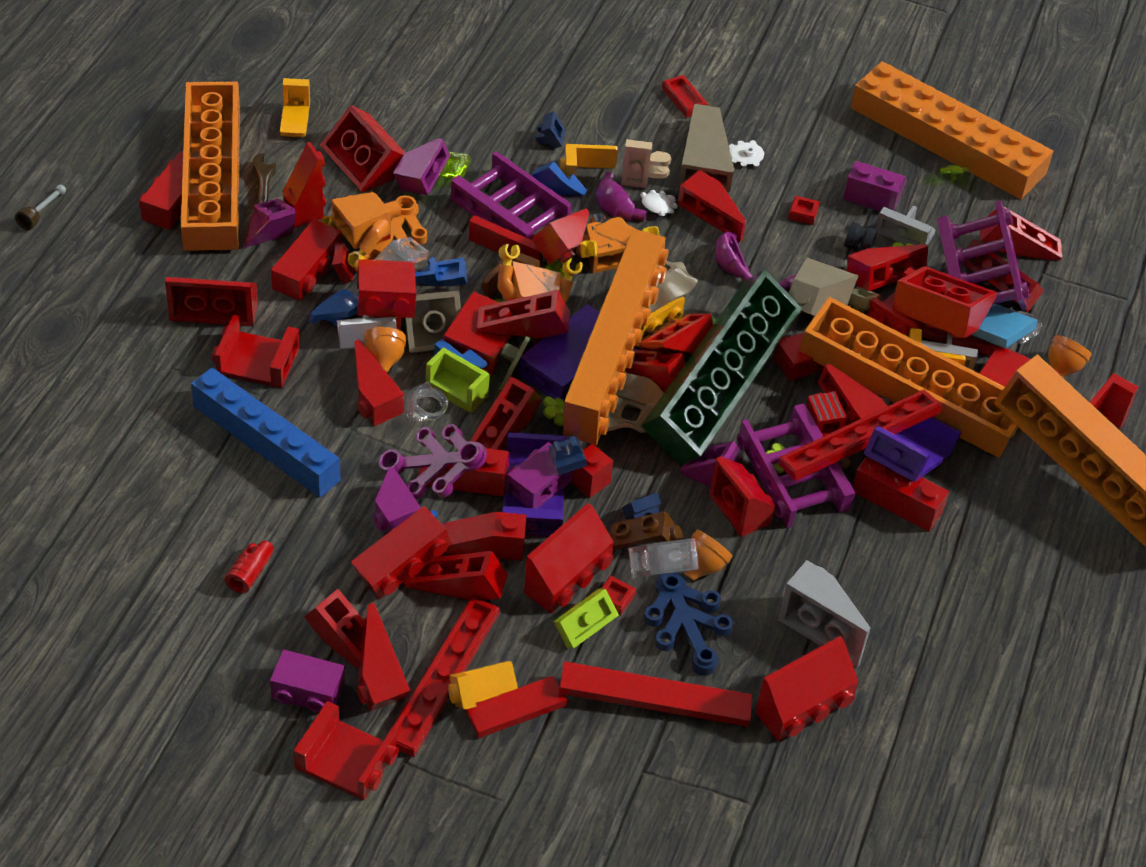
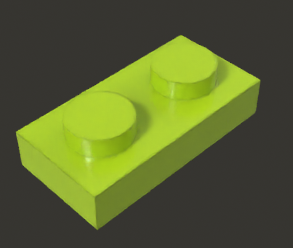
M598 589L553 622L566 647L574 649L619 616L606 589Z

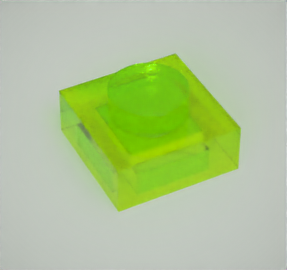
M448 151L450 157L439 177L453 179L459 175L463 178L471 163L469 154Z

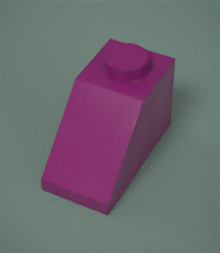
M435 139L404 153L400 162L395 166L393 173L400 190L429 195L450 157L443 139Z
M394 467L389 468L375 499V514L372 516L377 530H383L385 535L421 508Z

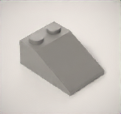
M806 560L786 585L778 620L820 646L841 636L846 644L852 664L857 668L861 663L871 628L835 577L824 568Z

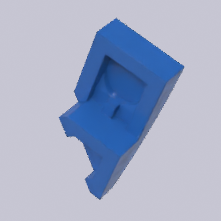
M432 256L428 260V266L421 272L415 271V281L417 284L432 286L467 284L464 257L436 262V259Z
M347 289L335 293L310 314L309 322L317 324L318 321L323 319L332 323L333 326H337V320H343V318L357 314L358 296Z

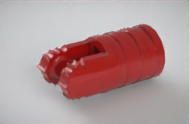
M265 540L258 543V545L255 543L248 544L247 548L238 556V559L225 575L224 580L227 586L237 593H248L270 559L274 550L273 543Z

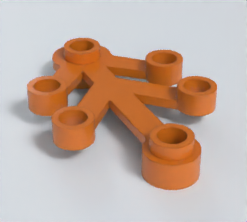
M400 196L395 200L399 203L401 216L391 220L390 239L377 243L370 255L366 254L365 259L384 260V254L395 237L401 248V259L405 262L416 260L417 248L410 243L401 227L404 221H406L412 230L411 240L414 244L422 245L427 242L428 232L421 226L416 217L419 207L414 198Z

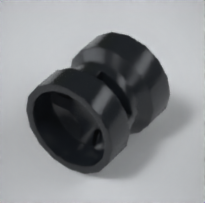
M852 222L847 232L844 247L850 249L856 247L861 251L873 248L878 229L871 227L867 229L862 228L860 224Z

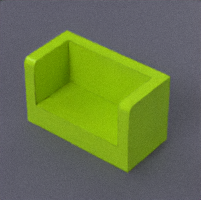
M443 347L426 364V387L472 413L488 397L489 373Z

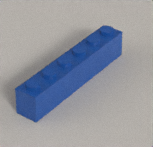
M210 368L191 383L193 407L319 498L341 481L340 458L214 368Z

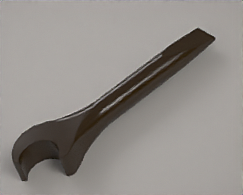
M264 153L257 154L253 158L252 171L258 179V204L269 201V182L276 173V163L269 165L262 163L264 162Z

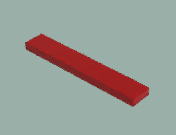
M925 389L779 457V465L796 482L865 449L874 429L878 426L895 435L941 413L942 404Z
M473 596L471 597L391 728L392 731L396 732V746L399 747V751L415 757L450 698L448 685L451 684L449 675L467 670L499 616L500 607Z
M566 661L563 663L559 694L746 727L750 723L752 694Z

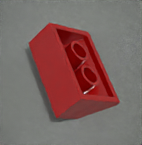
M352 105L347 108L320 144L323 150L362 192L396 179L393 174L395 166L400 162L405 153L369 113Z
M924 266L898 280L893 309L909 320H918L926 323V326L929 328L945 330L956 338H966L978 331L996 299L997 292Z
M180 277L165 278L169 321L229 325L233 315L239 316L240 325L254 326L258 304L257 283Z
M587 503L527 556L524 594L551 614L560 606H566L575 592L580 588H586L592 581L593 576L600 570H606L613 560L614 541L592 505Z
M841 636L764 677L755 714L778 741L787 736H796L808 724L814 721L816 723L821 722L831 711L838 707L841 709L845 708L854 701L859 681L846 644Z

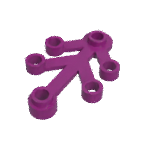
M449 424L442 430V437L449 444H454L458 452H447L436 440V434L429 427H422L416 433V440L423 447H427L433 454L403 457L397 450L389 449L381 455L379 466L386 473L389 468L394 467L399 475L405 469L428 467L420 476L407 484L414 498L419 500L426 494V485L448 465H454L443 477H438L432 484V489L438 496L447 497L453 490L452 483L466 470L474 471L484 464L487 458V451L478 442H467L462 437L461 430L455 424Z

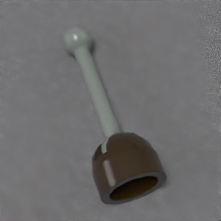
M57 185L55 191L37 207L28 206L21 208L15 214L17 224L25 230L34 228L40 219L39 211L58 195L65 194L66 188L63 185Z

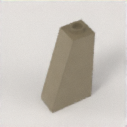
M694 104L679 183L683 184L701 170L721 182L725 190L730 192L734 167L720 108Z

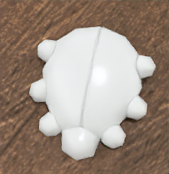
M754 140L750 141V143L738 141V145H729L732 162H740L743 167H746L747 164H753L754 167H758L760 165L759 162L764 158L763 149Z
M650 190L648 194L645 192L640 194L644 206L660 216H665L667 212L672 214L674 213L673 208H678V205L675 203V197L672 195L666 196L664 191L656 193L655 190Z

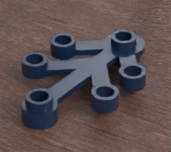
M669 572L660 575L656 580L655 586L658 597L653 605L645 609L644 621L652 627L660 625L663 620V611L669 602L672 603L675 611L665 629L660 630L656 634V647L661 651L671 650L674 646L675 636L682 625L694 650L692 659L693 670L700 675H711L716 670L718 656L712 648L706 646L696 623L712 629L717 635L726 636L731 632L733 621L724 614L714 617L692 608L686 604L684 599L698 603L706 611L713 612L720 606V594L713 590L702 593L686 586L684 578L676 573ZM708 599H712V600H714L715 602H714V603H710V602H708L707 600H708ZM656 614L658 617L653 618L649 615ZM723 623L726 624L727 627H721L718 624ZM666 638L669 642H662L660 639Z

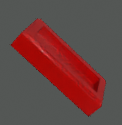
M684 75L662 81L661 88L686 118L692 117L694 104L709 106Z

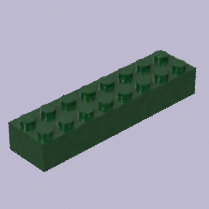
M765 269L743 282L641 425L680 466L703 454L802 309Z

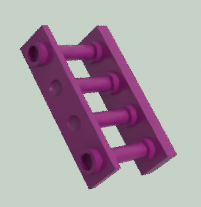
M497 151L492 153V169L472 183L467 182L459 175L451 180L450 200L471 215L480 217L532 240L531 238L534 236L535 231L554 218L558 220L571 215V203ZM497 178L508 184L491 196H487L480 191V189ZM516 191L526 197V199L509 210L498 204ZM534 205L545 210L543 214L528 224L518 218L519 215Z
M1001 200L995 202L998 213L996 215L960 225L952 224L947 215L937 218L949 275L975 284L1012 274L1014 288L997 292L996 299L992 305L1017 299L1022 310L1027 309L1026 299L1030 298L1027 283H1022L1009 228V225L1013 224L1010 209H1005ZM997 225L1001 226L1002 239L963 250L961 247H957L956 239H960L961 235ZM1006 249L1009 263L970 274L963 272L961 264L965 263V260Z
M804 403L794 406L788 423L754 432L748 420L745 419L742 420L739 433L737 434L739 448L744 450L765 490L773 499L776 516L782 519L786 528L792 527L797 510L830 501L835 504L838 512L841 513L850 510L855 496V491L838 462L796 482L788 474L778 476L773 464L779 463V457L823 437ZM792 433L794 436L796 435L801 444L766 454L760 442ZM815 478L821 480L826 490L792 500L785 489L787 486Z

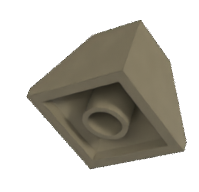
M806 258L794 278L789 295L802 308L799 312L800 314L814 318L829 296L848 305L858 275Z
M459 291L416 294L415 317L402 318L409 353L434 350V344L444 338V334L461 311Z

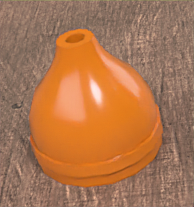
M375 327L368 329L364 333L363 344L388 373L392 365L400 360L404 353L406 335L394 328Z
M1061 335L1054 336L1048 349L1050 366L1060 372V376L1063 378L1082 370L1092 356V353L1084 346Z
M696 530L692 534L686 548V570L684 574L693 581L705 575L715 574L724 568L733 556L712 537L700 530Z

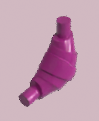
M607 172L595 192L599 207L614 218L621 217L632 221V219L645 221L647 211L636 209L627 192L614 181V173Z
M725 232L716 241L715 262L726 273L741 278L744 282L752 277L738 247L737 235L734 232Z

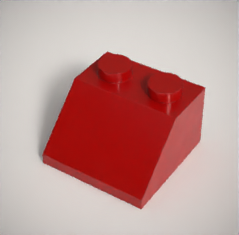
M722 456L716 458L709 496L738 534L743 537L770 525L775 505L770 495L765 494L760 488L755 476L749 474L742 464Z

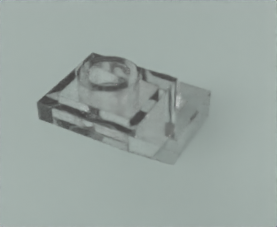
M411 237L393 240L374 260L417 263L426 261L429 251Z
M695 539L652 543L629 548L632 579L659 574L683 573L699 569Z

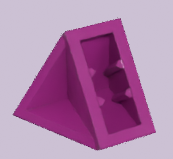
M278 198L253 205L254 211L243 248L293 234L295 209Z
M734 441L707 447L700 457L684 464L679 471L682 475L711 487L716 458L722 456L738 463L744 452Z

